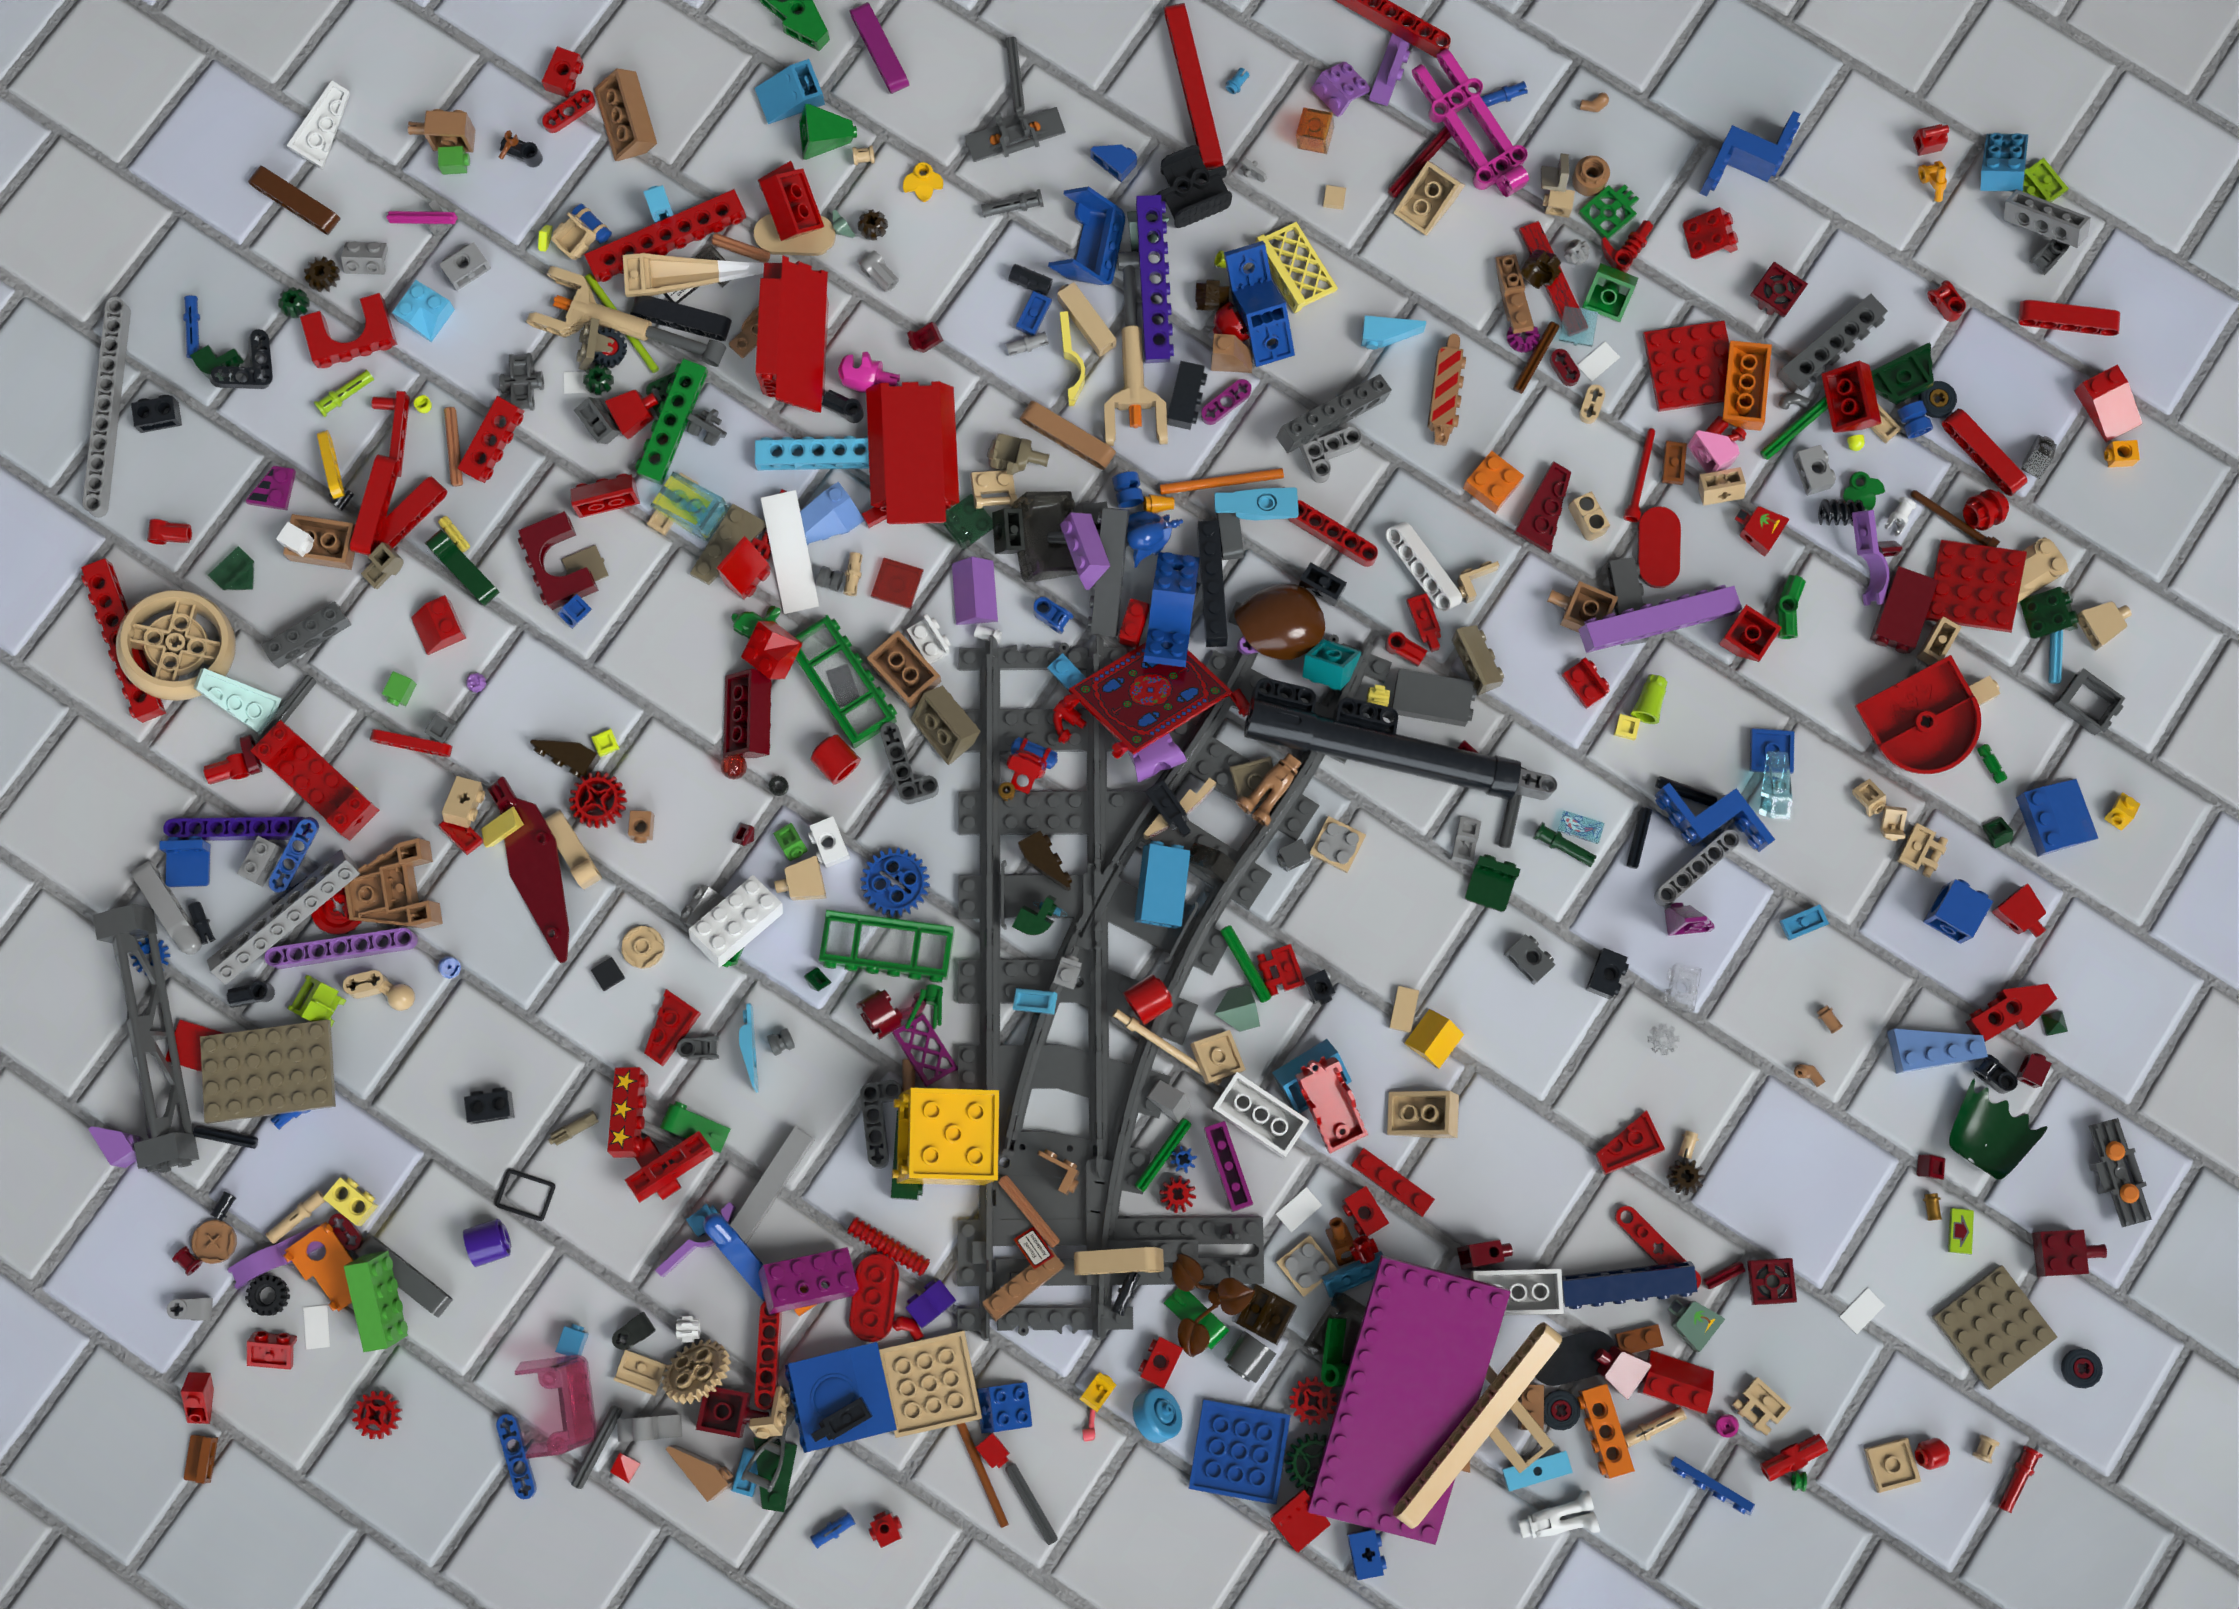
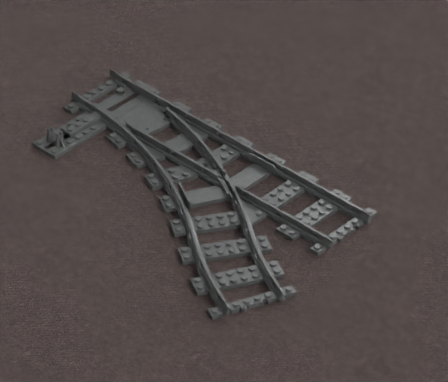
M1237 601L1228 621L1236 626L1238 624L1235 620L1234 611L1241 604ZM1333 634L1329 637L1328 641L1338 644L1339 638ZM989 635L990 641H985V648H959V671H980V709L964 710L980 730L975 743L964 752H980V792H959V835H980V876H959L958 918L980 919V960H958V1004H980V1046H958V1089L999 1090L998 1180L986 1185H979V1220H958L957 1286H979V1308L957 1309V1331H981V1337L984 1341H990V1319L993 1318L983 1307L982 1302L992 1295V1289L994 1294L1001 1286L1010 1281V1273L1012 1280L1031 1265L1027 1259H993V1246H1018L1013 1239L1033 1227L998 1183L1005 1175L1012 1180L1060 1239L1059 1244L1056 1246L1087 1245V1251L1141 1247L1163 1249L1164 1272H1136L1141 1275L1137 1285H1176L1172 1277V1267L1179 1253L1192 1257L1200 1264L1204 1277L1198 1282L1199 1284H1219L1221 1280L1228 1277L1235 1278L1243 1284H1264L1263 1217L1118 1219L1122 1191L1143 1195V1192L1139 1191L1135 1184L1148 1167L1151 1151L1130 1147L1138 1113L1159 1119L1161 1109L1146 1096L1158 1080L1169 1084L1171 1076L1151 1071L1159 1047L1142 1035L1131 1065L1109 1058V1016L1115 1018L1112 1015L1116 1009H1119L1129 1017L1133 1016L1139 1020L1126 1001L1123 992L1140 981L1108 969V922L1169 953V957L1164 960L1165 965L1169 964L1173 956H1175L1163 981L1172 997L1173 1007L1143 1026L1161 1038L1183 1045L1198 1008L1197 1004L1179 997L1193 966L1211 976L1214 974L1228 947L1221 931L1215 929L1214 926L1231 899L1247 910L1251 908L1272 873L1255 862L1279 830L1297 841L1320 805L1304 796L1303 792L1327 754L1310 750L1303 752L1299 759L1301 765L1297 769L1298 773L1294 775L1289 788L1270 811V824L1264 826L1258 823L1238 852L1191 821L1186 822L1191 831L1184 838L1177 829L1173 831L1169 828L1146 840L1144 838L1145 831L1160 813L1145 791H1107V752L1114 751L1112 746L1120 741L1087 709H1076L1082 714L1081 718L1087 722L1083 729L1077 725L1072 726L1062 718L1064 731L1068 729L1072 734L1065 744L1058 742L1059 736L1053 723L1054 709H1000V670H1048L1047 667L1063 653L1078 670H1086L1087 678L1127 654V647H1104V640L1099 635H1096V653H1093V657H1089L1088 647L1073 648L1069 652V645L1067 643L1059 645V652L1055 648H1032L1028 644L1026 652L1020 653L1017 650L1016 644L1012 648H998V642L993 635ZM1370 639L1366 643L1350 681L1341 690L1336 689L1328 707L1318 702L1315 703L1314 712L1317 715L1333 718L1335 708L1343 698H1355L1364 676L1382 683L1385 682L1392 662L1371 654L1373 644ZM1246 640V642L1243 643V647H1247L1249 650V647H1251V645L1248 643V641ZM1340 644L1356 650V648L1349 646L1347 644ZM1214 650L1206 665L1232 692L1241 689L1249 703L1257 682L1262 678H1269L1251 669L1258 653L1244 655L1237 650L1234 658L1231 659ZM1259 688L1261 692L1267 693L1265 689ZM1280 693L1283 698H1288L1286 694ZM1229 696L1206 709L1196 725L1187 721L1169 733L1172 741L1180 748L1187 761L1174 768L1165 770L1156 783L1164 780L1167 786L1169 785L1172 793H1174L1188 773L1204 783L1210 777L1216 782L1214 789L1236 803L1238 798L1229 768L1251 761L1213 737L1230 707L1239 710ZM1301 698L1304 703H1309L1305 698ZM1342 708L1344 712H1348V709ZM1018 737L1027 738L1028 741L1045 748L1049 747L1055 752H1087V791L1030 792L1029 794L1015 792L1012 800L1004 801L998 793L1000 786V752H1011V744ZM1328 755L1343 764L1347 761L1344 758ZM1262 803L1257 804L1251 813H1254ZM1040 830L1043 835L1087 834V873H1083V875H1069L1072 880L1070 891L1065 890L1045 875H1005L1006 860L1001 862L1000 875V835H1032ZM1141 841L1147 845L1151 841H1159L1164 843L1163 846H1184V850H1190L1188 872L1213 887L1196 918L1194 916L1198 911V902H1195V908L1191 915L1183 912L1181 927L1173 929L1134 922L1138 888L1122 881L1119 876ZM1051 895L1057 898L1054 904L1063 910L1060 916L1053 914L1052 917L1048 915L1047 918H1074L1055 959L1000 960V919L1002 928L1007 930L1005 919H1016L1024 905L1039 912L1040 902H1044L1046 897ZM1070 954L1079 958L1078 962L1082 963L1078 976L1082 984L1075 986L1074 990L1053 984L1061 957L1066 958ZM1016 988L1058 993L1054 1015L1044 1013L1033 1014L1023 1045H1000V1004H1013ZM1060 1003H1077L1088 1008L1089 1052L1066 1045H1045ZM1032 1089H1059L1089 1098V1139L1053 1132H1022ZM1011 1140H1015L1013 1151L1009 1150ZM1021 1144L1026 1146L1024 1150H1020L1019 1146ZM1069 1145L1073 1147L1071 1152L1067 1151V1146ZM1093 1146H1097L1096 1157H1093ZM1047 1149L1058 1155L1057 1160L1063 1162L1066 1159L1077 1165L1076 1170L1080 1173L1076 1180L1079 1181V1184L1074 1193L1069 1192L1067 1196L1058 1191L1067 1170L1037 1155L1039 1150L1044 1152ZM1003 1157L1010 1160V1165L1007 1168H1002L999 1164L1000 1159ZM1095 1181L1104 1182V1185L1095 1183ZM992 1190H996V1206L992 1205ZM1091 1210H1092V1211H1099L1100 1214H1098V1213H1092ZM1198 1244H1255L1259 1248V1254L1256 1257L1199 1258ZM1060 1259L1065 1265L1064 1268L1042 1286L1091 1285V1307L1012 1308L997 1320V1331H1013L1019 1326L1018 1333L1021 1336H1026L1029 1333L1027 1326H1031L1033 1330H1057L1062 1334L1063 1326L1070 1325L1073 1328V1334L1078 1330H1093V1338L1095 1340H1104L1106 1338V1330H1133V1307H1127L1124 1316L1111 1311L1113 1308L1111 1307L1112 1285H1123L1127 1273L1074 1275V1259ZM992 1261H996V1272H992Z

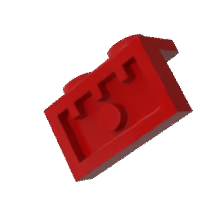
M1585 657L1578 664L1564 672L1562 677L1587 709L1607 696L1610 690L1606 679L1601 678L1596 672L1595 664L1591 660L1588 661Z
M254 1332L247 1341V1366L291 1370L293 1367V1347L297 1341V1336L290 1335L289 1333Z

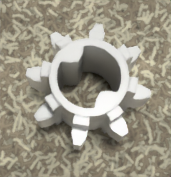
M682 1316V1319H677V1339H682V1342H694V1339H699L700 1319H694V1316Z

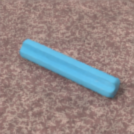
M2063 630L2050 634V684H2059L2062 681Z

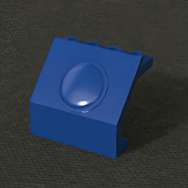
M877 1342L785 1365V1377L789 1383L790 1400L794 1406L795 1422L798 1425L800 1445L804 1453L897 1430ZM863 1397L873 1415L870 1419L834 1440L828 1441L825 1436L817 1442L814 1441L811 1434L821 1428L819 1422L856 1399Z

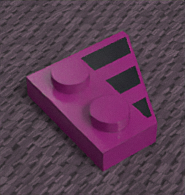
M273 466L246 499V503L248 505L287 511L296 471L291 468Z

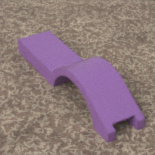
M1874 510L1852 512L1857 555L1864 558L1870 569V583L1866 592L1862 594L1864 606L1871 605V601H1877V605L1884 604L1889 584V567L1885 557L1879 552Z
M730 1202L721 1209L722 1216L729 1224H731L736 1208ZM688 1239L655 1271L661 1277H665L697 1247L706 1248L716 1244L713 1240L695 1242Z
M317 1224L276 1245L257 1251L229 1267L227 1270L233 1274L236 1281L235 1288L238 1289L248 1284L252 1279L267 1271L291 1263L292 1261L287 1263L282 1256L286 1253L284 1250L320 1225ZM318 1241L311 1242L308 1245L307 1254L324 1247V1245Z

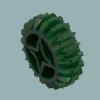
M1313 1433V1440H1310L1309 1434H1305V1442L1300 1437L1296 1439L1300 1444L1298 1447L1293 1443L1290 1444V1447L1295 1451L1293 1453L1290 1451L1286 1452V1455L1291 1456L1292 1459L1284 1461L1287 1465L1291 1464V1468H1287L1285 1471L1286 1473L1293 1472L1294 1475L1289 1478L1291 1482L1298 1479L1295 1484L1296 1488L1304 1484L1303 1489L1307 1492L1308 1488L1311 1487L1312 1493L1315 1482H1308L1306 1480L1312 1473L1318 1472V1469L1315 1467L1314 1470L1310 1469V1460L1305 1456L1314 1460L1315 1457H1318V1464L1320 1465L1326 1445V1435L1324 1434L1320 1440H1318L1317 1433ZM1313 1444L1323 1446L1315 1455H1309L1303 1450L1306 1446ZM1298 1455L1306 1462V1468L1301 1476L1296 1466Z

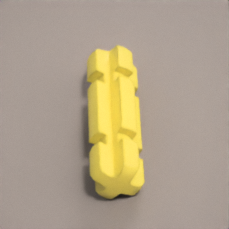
M447 516L442 517L438 521L439 525L462 553L470 548V544Z

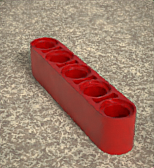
M2024 300L2020 302L2018 323L2029 327L2114 336L2119 334L2120 312L2110 309Z
M1958 408L1942 421L1944 430L2006 495L2012 496L2028 482L2026 475L1964 410Z
M383 455L375 457L350 542V550L352 552L370 555L377 548L400 470L399 459Z
M432 476L426 478L385 518L378 546L383 542L394 548L446 497L448 491Z
M1298 500V509L1302 511V514L1298 515L1297 518H1288L1291 523L1364 567H1370L1375 563L1378 549L1374 544L1305 502ZM1316 519L1320 525L1313 526L1309 521ZM1334 530L1338 535L1331 537L1327 534V531ZM1352 541L1355 547L1349 548L1345 545V542ZM1370 552L1372 553L1373 557L1367 559L1363 556L1362 553Z
M766 1301L760 1307L754 1398L756 1406L762 1410L772 1408L776 1386H778L782 1312L775 1313L773 1316L767 1315ZM773 1326L775 1335L769 1339L765 1336L764 1331L766 1327ZM767 1348H771L774 1352V1357L770 1361H766L763 1357V1352ZM767 1370L773 1376L770 1383H764L762 1380V1374ZM764 1393H768L771 1396V1403L768 1406H764L760 1402V1398Z

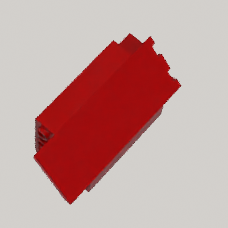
M782 255V263H764L763 278H760L755 373L763 395L775 397L778 401L815 413H821L822 396L825 395L829 309L827 298L828 272L812 270L811 265L800 261L796 263L789 262V257Z

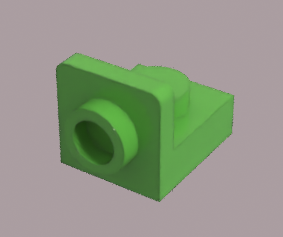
M792 822L773 833L789 861L799 858L808 851Z

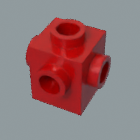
M883 1511L873 1516L875 1521L870 1523L871 1528H869V1532L873 1541L877 1540L881 1548L903 1537L900 1532L902 1524L898 1515L893 1516L892 1512L887 1514L886 1511ZM883 1524L889 1527L888 1532L882 1529Z

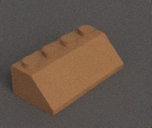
M616 68L594 88L614 159L615 161H621L646 154L657 144L636 71Z

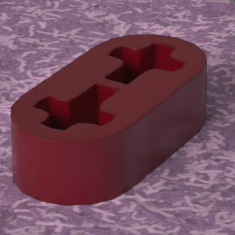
M1555 350L1550 357L1552 368L1564 385L1570 387L1576 385L1580 378L1578 367L1566 350ZM1557 355L1559 358H1564L1562 363L1561 361H1555ZM1568 372L1570 375H1575L1573 380L1571 378H1566Z
M250 734L240 737V745L249 773L254 775L262 772L261 760L250 751L256 745L253 736Z
M340 1213L330 1217L328 1224L332 1226L333 1232L344 1248L352 1251L358 1250L363 1244L364 1238L357 1227ZM336 1219H344L342 1225L346 1230L343 1231L340 1227L335 1228L337 1224ZM349 1233L352 1237L357 1236L355 1240L356 1245H348L350 1239L346 1234Z

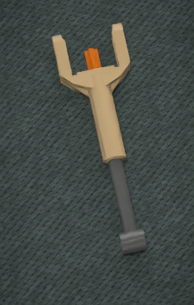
M1118 252V270H1123L1125 327L1121 330L1124 387L1104 404L1105 443L1109 446H1114L1116 440L1115 408H1118V410H1129L1130 427L1138 428L1142 427L1141 409L1155 407L1157 440L1159 445L1168 444L1166 402L1144 386L1142 329L1137 325L1135 270H1139V252Z
M554 266L549 267L547 276L555 280L557 284L577 290L573 300L559 295L554 297L553 306L568 311L565 317L566 322L537 312L529 313L526 319L530 326L564 338L578 332L585 324L589 323L591 318L600 319L599 326L610 330L612 328L616 332L619 331L622 334L643 341L650 338L701 355L703 362L714 367L719 366L726 350V346L719 341L710 339L708 344H704L653 327L651 321L597 304L589 283L584 276Z

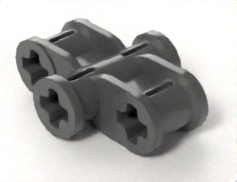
M531 353L519 356L509 354L510 376L500 374L501 392L506 393V391L511 390L510 400L512 404L521 409L535 410L534 389L544 390L543 373L539 371L537 374H533V358Z

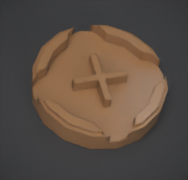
M220 1220L206 1221L194 1231L191 1239L192 1250L202 1262L209 1264L222 1263L234 1253L237 1246V1235L233 1227L227 1222Z

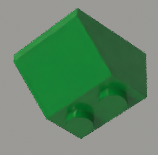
M1600 263L1582 308L1621 322L1636 287L1638 277Z

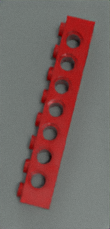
M735 189L584 255L596 281L606 282L614 275L624 274L623 255L629 251L634 252L633 254L646 253L665 256L669 251L682 249L692 241L704 239L708 234L721 232L731 224H739L747 217ZM721 211H727L723 216L718 215ZM708 219L707 223L700 224L701 220ZM684 227L690 228L687 232H681ZM666 235L671 236L668 240H662ZM645 244H652L650 248H643ZM609 260H615L611 265L606 264Z
M104 558L81 567L83 575H81L82 581L90 591L88 598L91 604L95 605L97 610L95 617L98 623L102 624L104 630L101 631L102 637L109 644V656L117 666L115 673L118 679L123 682L122 692L127 700L129 699L131 705L129 712L131 716L144 723L166 714L162 700L148 695L137 688L124 674L118 662L116 654L117 632L122 619L129 609L112 563ZM105 581L104 586L98 589V585ZM108 600H112L110 606L105 607V603ZM118 618V623L112 626L113 620ZM132 648V654L137 665L144 672L153 676L144 651ZM142 694H146L145 699L139 702V697Z

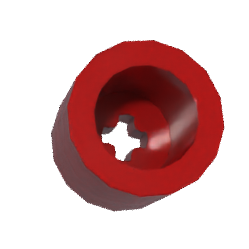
M837 734L824 739L814 749L810 760L833 785H836L856 769L861 758Z
M1153 974L1123 992L1126 1001L1143 1025H1146L1173 1007L1169 991L1160 978H1156Z

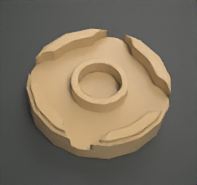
M636 926L623 937L621 950L622 955L629 964L636 968L645 969L656 965L661 960L665 951V945L661 934L654 928Z

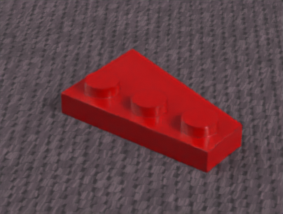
M667 989L664 993L665 998L657 1014L658 1018L655 1027L652 1028L644 1054L661 1066L666 1064L676 1050L678 1042L684 1039L701 1015L699 1011Z
M1646 1110L1639 1118L1596 1153V1158L1604 1175L1665 1151V1147L1648 1111Z

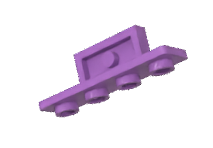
M1393 33L1369 97L1370 101L1384 106H1388L1397 80L1401 81L1404 69H1402L1403 62L1407 63L1411 52L1408 51L1410 43Z

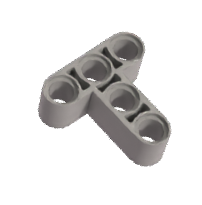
M1348 427L1321 438L1318 437L1299 447L1310 475L1316 483H1324L1328 480L1331 471L1329 459L1358 449L1362 438L1360 429ZM1354 436L1357 441L1350 442L1347 437ZM1335 443L1338 448L1331 449L1327 444ZM1313 449L1316 450L1319 454L1317 456H1312L1308 453V451ZM1323 468L1326 473L1318 474L1316 469Z
M681 1414L617 1419L618 1442L682 1437Z

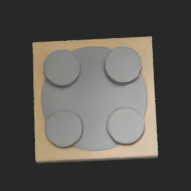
M1328 816L1309 854L1347 873L1366 834Z
M1311 1235L1276 1262L1303 1297L1323 1282L1321 1277L1338 1270Z

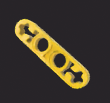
M328 430L317 433L328 487L332 497L337 499L345 496L334 444Z

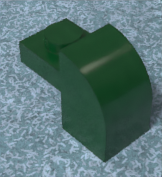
M207 345L190 355L196 366L208 379L215 367H239L244 362L235 348L217 357L212 348ZM217 373L216 377L219 378V381H222L224 377Z
M1048 895L1039 912L1024 905L1012 927L1027 935L1044 933L1055 922L1047 918V916L1052 917L1057 908V905L1054 903L1057 898Z

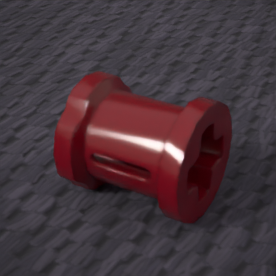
M187 1246L180 1249L172 1258L174 1263H178L185 1270L187 1276L193 1274L203 1263L201 1259H196L189 1252Z

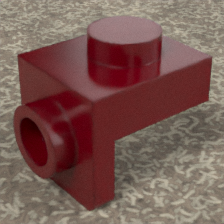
M930 322L916 332L911 330L907 332L911 348L922 353L927 352L944 341L934 322Z

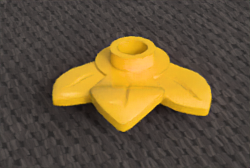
M925 162L918 163L914 167L913 173L908 174L903 182V191L905 193L915 191L917 197L922 202H926L931 198L933 189H943L942 177L938 173L933 172L931 165ZM925 171L927 174L922 176L920 172Z

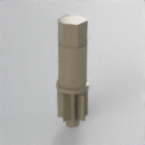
M591 1111L550 1133L551 1138L548 1141L551 1145L555 1143L558 1146L598 1123L599 1120L594 1111Z

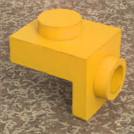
M2122 792L2104 819L2119 830H2123L2134 819L2140 803Z
M1099 1372L1080 1397V1400L1098 1412L1117 1385L1108 1375Z

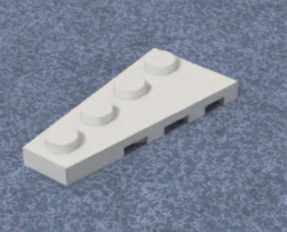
M331 80L287 144V147L323 170L350 92Z

